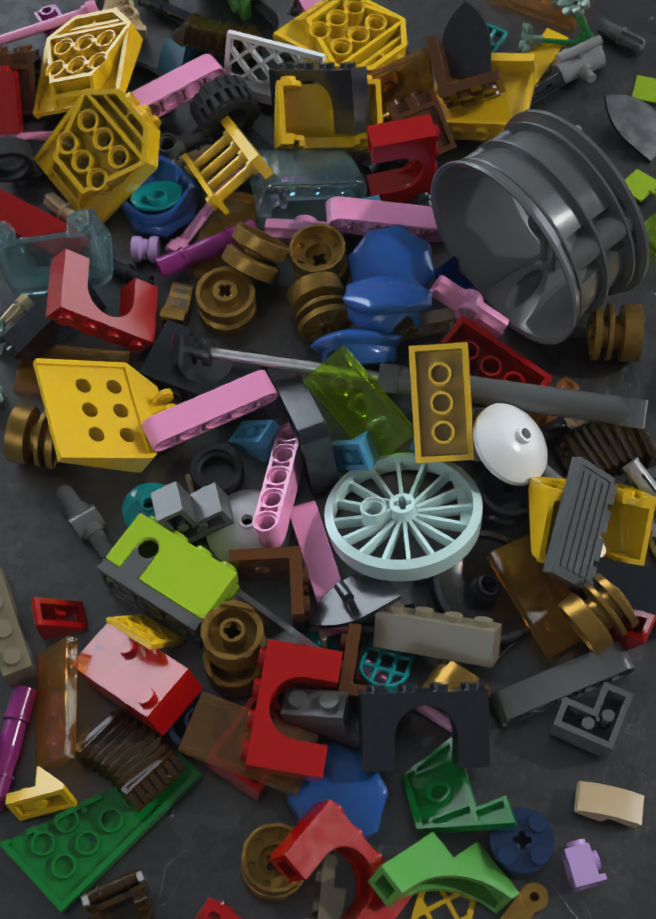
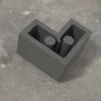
M175 481L151 493L157 522L172 533L174 530L182 533L188 539V543L197 541L235 523L228 495L216 483L203 486L200 490L189 494Z
M604 682L593 709L564 697L549 734L607 759L614 747L634 694Z

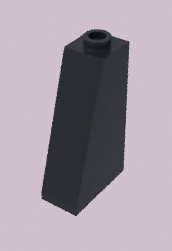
M88 282L89 295L94 304L103 312L107 307ZM48 291L2 336L9 345L6 350L17 360L22 357L30 364L77 331L75 328L60 325L56 321L46 318Z
M601 558L599 563H593V566L597 567L596 574H601L610 583L614 584L627 598L632 609L656 615V568ZM593 583V588H594L596 591H598V589L596 588V586H595L594 583ZM566 584V592L574 593L583 600L588 599L584 591L576 590ZM655 621V623H654V625H653V627H652V629H651V632H653V633H655V634H656V621Z

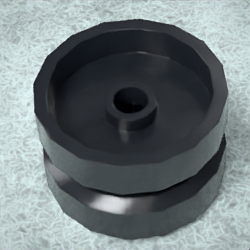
M484 466L476 483L482 498V521L496 529L508 530L520 526L529 518V484L518 486L506 483L493 475Z

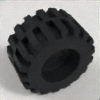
M226 74L223 77L218 76L214 80L208 81L194 95L193 101L190 104L191 115L205 137L211 142H216L224 135L222 132L226 129L220 121L227 115L243 133H246L255 124L254 121L258 119V113L260 112V103L245 80L235 74L233 76L231 74Z

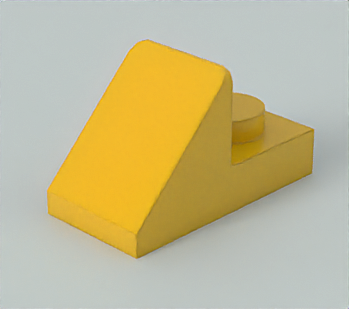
M38 766L35 786L8 793L5 805L19 821L75 807L77 806V800L62 782Z

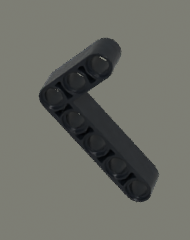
M265 366L266 373L278 393L277 400L298 441L306 480L312 495L332 489L339 481L329 431L299 371Z

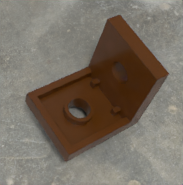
M436 35L426 37L439 96L447 108L458 105L468 107L474 105L476 100L486 98V100L496 99L501 96V93L506 92L504 81L498 70L452 83L444 47Z
M32 44L17 45V47H13V50L8 51L7 46H0V66H10L11 71H18L22 115H33L37 93L33 62L40 59L39 48L32 49Z
M434 89L425 93L418 90L400 100L401 103L399 99H396L382 107L383 123L430 114L433 124H437L440 131V141H436L439 154L457 147ZM405 159V160H406V162H407V164H408V163H410L413 159Z
M301 546L229 550V562L236 568L239 582L290 579L293 628L301 634L306 633L305 624H309L311 618L308 567L302 566Z
M349 623L348 633L342 632L340 651L343 652V662H341L336 689L348 692L351 713L358 714V690H366V685L355 684L361 650L362 625ZM412 709L400 720L411 722Z

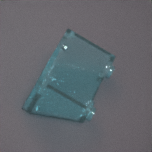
M341 148L258 150L274 173L267 179L260 173L250 176L258 217H271V210L280 205L281 209H286L288 201L324 200L336 196L360 199L364 198L367 192V184L363 174L349 152Z
M93 208L73 212L67 219V232L16 239L15 229L7 222H0V267L8 286L16 295L25 294L31 296L45 294L49 287L51 260L64 249L90 258L88 282L92 287L105 285L111 280L113 276L112 235Z

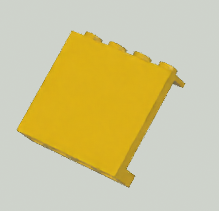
M491 53L492 71H499L504 81L506 92L501 93V96L496 99L486 100V98L476 100L474 105L468 107L458 105L447 108L439 96L435 79L433 89L454 140L489 141L504 130L512 117L522 111L529 110L538 74L535 53ZM467 78L451 79L453 83Z

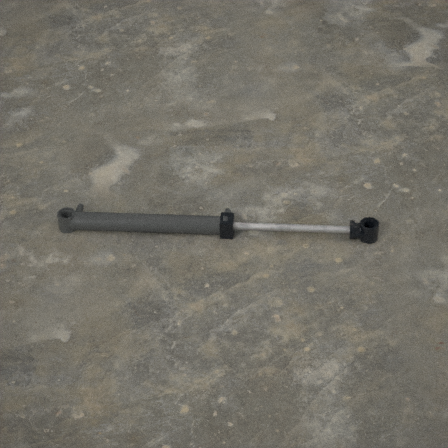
M173 334L169 359L171 362L196 365L197 360H202L203 366L211 367L213 359L309 372L377 382L376 391L411 396L410 367L380 363L379 371L219 349L215 348V341L213 339H206L204 343H199L200 337ZM470 375L473 405L488 407L493 404L504 403L529 413L633 428H645L649 400Z

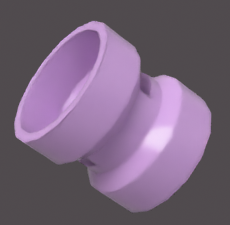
M132 236V262H141L148 259L151 263H155L154 259L161 255L160 237L151 236L149 239H143L141 236Z

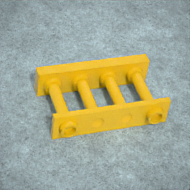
M228 115L220 121L226 129L222 132L224 135L200 157L193 161L186 153L182 155L187 163L184 168L194 179L197 178L208 196L205 198L207 203L215 211L219 208L225 215L230 211L223 200L252 174L260 173L265 179H268L274 173L249 139ZM229 144H231V145H230L225 151H223L215 160H213L206 168H204L203 170H201V169H202L207 163H209L217 154H219L226 146H228ZM238 153V156L235 159H233L210 181L208 180L212 175H214L221 167H223L230 159H232ZM246 164V166L241 171H239L232 179H230L223 187H221L217 192L215 191L239 168Z

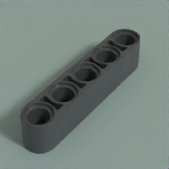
M618 641L614 642L598 656L590 652L505 687L490 695L489 701L501 726L505 727L561 704L564 697L573 699L602 687L604 682L611 683L632 673L635 667L622 642Z

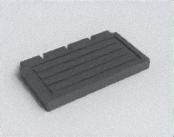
M572 457L543 572L581 591H584L582 585L585 583L593 587L592 577L596 575L597 567L593 566V563H599L604 539L600 536L606 535L611 511L607 508L613 507L618 488L614 485L615 478L583 457Z

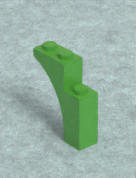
M434 832L383 864L368 880V883L387 908L405 897L416 893L448 891L474 899L497 914L519 894L512 882L478 841L453 858Z

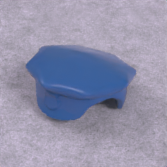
M159 156L158 168L141 186L155 181L175 182L181 186L183 191L179 201L162 212L142 211L132 205L130 196L123 202L122 211L136 233L167 238L180 228L191 223L196 217L202 198V190L185 168L179 167L175 162L166 157Z
M401 225L368 230L348 257L352 283L372 276H386L407 280L426 288L435 277L430 244Z
M372 276L348 284L343 301L347 305V314L352 323L367 330L391 333L406 317L413 320L416 327H422L421 317L423 316V310L432 305L434 293L425 287L407 280L386 276Z
M350 328L326 334L314 341L310 348L319 353L321 363L345 366L347 361L352 358L355 364H375L377 367H380V363H395L397 359L396 347L402 338L401 335L393 332L385 333L364 328Z
M338 742L329 743L327 745L321 783L294 778L287 794V802L296 823H298L314 803L332 799L333 802L342 807L344 815L363 832L366 840L379 830L388 795L387 787L378 771H362L359 767L358 751L345 747Z

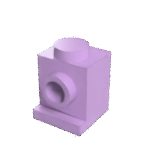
M578 839L567 843V848L561 853V859L572 893L603 885L607 880L606 873L599 874L598 872L601 869V862L596 850L592 851L590 844L586 843L585 839Z

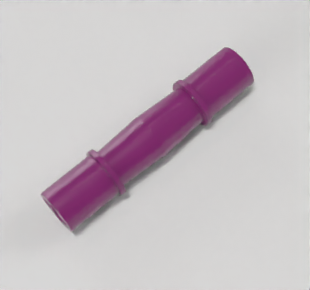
M252 219L243 222L257 228ZM236 226L225 228L222 233L204 238L185 248L179 247L175 251L155 258L154 261L160 276L166 278L185 269L189 270L192 265L222 254L227 244H238L232 237Z
M14 685L6 714L3 715L5 722L0 733V812L4 810L6 795L9 793L11 782L14 781L12 774L21 751L26 726L30 725L29 719L37 695L35 689L22 685Z

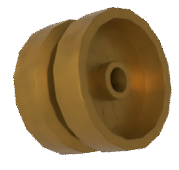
M238 222L232 234V237L238 244H227L222 254V259L232 267L255 279L274 284L280 273L278 266L274 262H285L289 255V247L275 237L255 227Z
M221 267L209 271L200 279L195 294L200 320L204 327L217 336L225 337L240 335L248 330L254 323L257 314L256 295L251 278L236 268Z

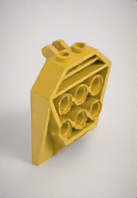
M321 0L273 33V39L277 42L324 53V62H335V66H340L342 62H356V66H366L367 75H372V79H380L381 93L386 90L387 85L392 86L397 82L395 69H400L406 60V19L371 0ZM310 58L303 60V62H314V66H317V60Z
M117 8L74 16L47 38L33 115L36 119H41L42 116L68 112L85 89L118 88L126 93L143 39L133 23Z
M118 88L85 89L33 158L67 201L73 205L75 211L87 219V225L94 232L158 168L160 130L158 128L161 125V120L156 115H151V109L146 104L138 106L141 102L133 93L129 91L126 94ZM126 156V160H125V162L122 164V160H123V158Z
M36 358L33 365L58 462L142 473L158 452H155L151 447L141 424L147 418L176 406L173 403L167 404L174 398L172 390L168 388L159 392L156 385L124 362Z

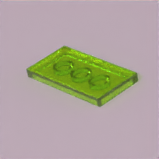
M345 345L340 347L302 380L352 439L366 431H370L379 452V457L390 455L414 436V428L410 421Z

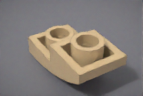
M585 781L577 783L575 813L600 822L610 819L632 828L642 825L644 795L599 783Z

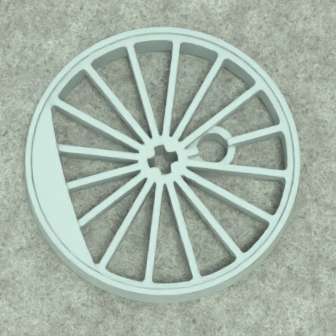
M405 452L380 456L374 468L370 470H350L336 483L328 496L324 518L331 544L338 556L348 566L366 576L380 580L414 581L448 570L470 552L481 530L483 507L481 494L476 483L462 468L450 461L416 463L415 453ZM419 470L410 493H403L401 471ZM397 471L399 494L395 496L392 494L379 476L380 474ZM427 472L440 475L416 498ZM372 478L386 498L376 495L360 484ZM448 481H452L454 489L431 498ZM350 492H354L364 498V500L356 502L345 500V497ZM457 499V505L442 506ZM338 510L361 513L358 516L336 518ZM460 516V521L442 517ZM365 526L343 537L337 530ZM435 528L461 532V535L454 540ZM408 530L427 554L426 556L411 559ZM403 531L406 559L391 560V555ZM420 532L446 547L434 552ZM375 535L360 550H357L356 548L351 546L354 543H357L363 539ZM391 535L382 558L371 556L370 554Z

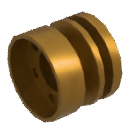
M311 224L301 228L293 236L289 245V254L296 281L315 272L328 271L337 274L342 285H344L349 275V264L345 241L341 233L334 227L326 224Z
M328 271L315 272L295 281L288 289L287 298L291 310L295 315L301 338L306 341L314 342L326 334L349 329L353 324L347 314V305L343 301L345 290L337 274Z
M607 303L604 315L603 306L591 312L586 329V343L590 360H598L602 348L604 361L610 360L613 349H616L619 361L638 362L644 338L643 306L641 304L623 303L618 316H615L614 305Z
M17 404L9 416L5 431L4 452L7 461L29 465L34 459L37 467L44 468L46 466L49 469L57 470L62 462L57 460L46 412L43 411L41 414L37 407Z
M599 573L592 577V581L598 591L588 583L582 585L588 598L587 600L583 601L578 595L572 593L557 605L572 629L597 656L614 643L608 631L611 627L622 636L627 633L620 620H623L632 629L639 624L632 606L624 594Z
M281 823L265 824L254 830L245 841L241 855L242 880L248 891L258 899L269 902L284 901L295 895L304 883V881L288 883L276 869L268 870L270 861L268 858L292 831L293 828L291 826Z

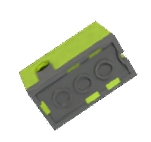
M139 513L105 557L106 559L97 568L106 590L178 634L200 650L204 646L201 637V625L205 615L211 609L213 610L220 606L221 603L230 601L238 588L240 589V586L237 584L239 582L237 570L233 565L224 560L221 562L217 561L206 548L200 545L197 547L188 543V539L182 533L176 530L172 533L157 522L156 517L150 516L148 518L142 513Z

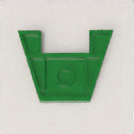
M452 737L401 775L416 829L420 834L518 828L507 796L477 806L466 769L458 768L452 763Z

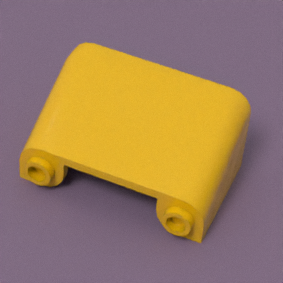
M367 75L370 124L383 123L380 79H372V75ZM295 76L280 77V80H277L275 83V152L369 151L367 131L356 135L335 134L332 101L327 90L321 84H301V81L296 80Z
M530 477L528 495L531 554L540 563L545 564L566 483L564 478ZM614 483L618 488L613 507L607 508L611 511L606 535L600 536L604 539L600 557H605L612 561L644 566L656 506V497L636 487Z

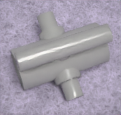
M597 35L569 49L564 48L560 53L556 54V63L551 65L552 75L555 72L561 73L565 84L578 78L586 79L589 83L594 82L596 75L593 71L604 67L606 64L604 52L600 47L603 44L601 36Z

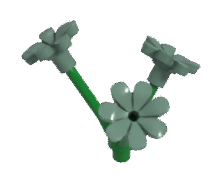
M554 0L551 4L553 9H563L562 13L565 16L573 15L581 29V33L576 40L543 38L540 35H533L532 25L523 23L521 34L523 40L519 42V50H522V53H529L532 45L541 46L542 43L575 46L595 37L591 33L584 17V10L590 8V1Z

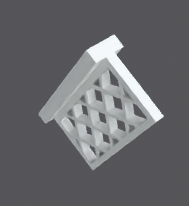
M229 30L226 37L224 70L226 74L233 76L231 64L237 61L245 72L239 75V77L245 80L258 102L272 105L269 68L265 63L271 59H274L277 64L283 61L279 54L287 52L294 59V66L303 62L306 58L317 60V66H319V63L324 62L325 54ZM233 40L242 41L247 50L239 54L233 46ZM258 46L266 47L271 55L262 60L255 48ZM249 52L258 63L251 69L242 58ZM261 67L268 79L265 81L258 80L253 71Z

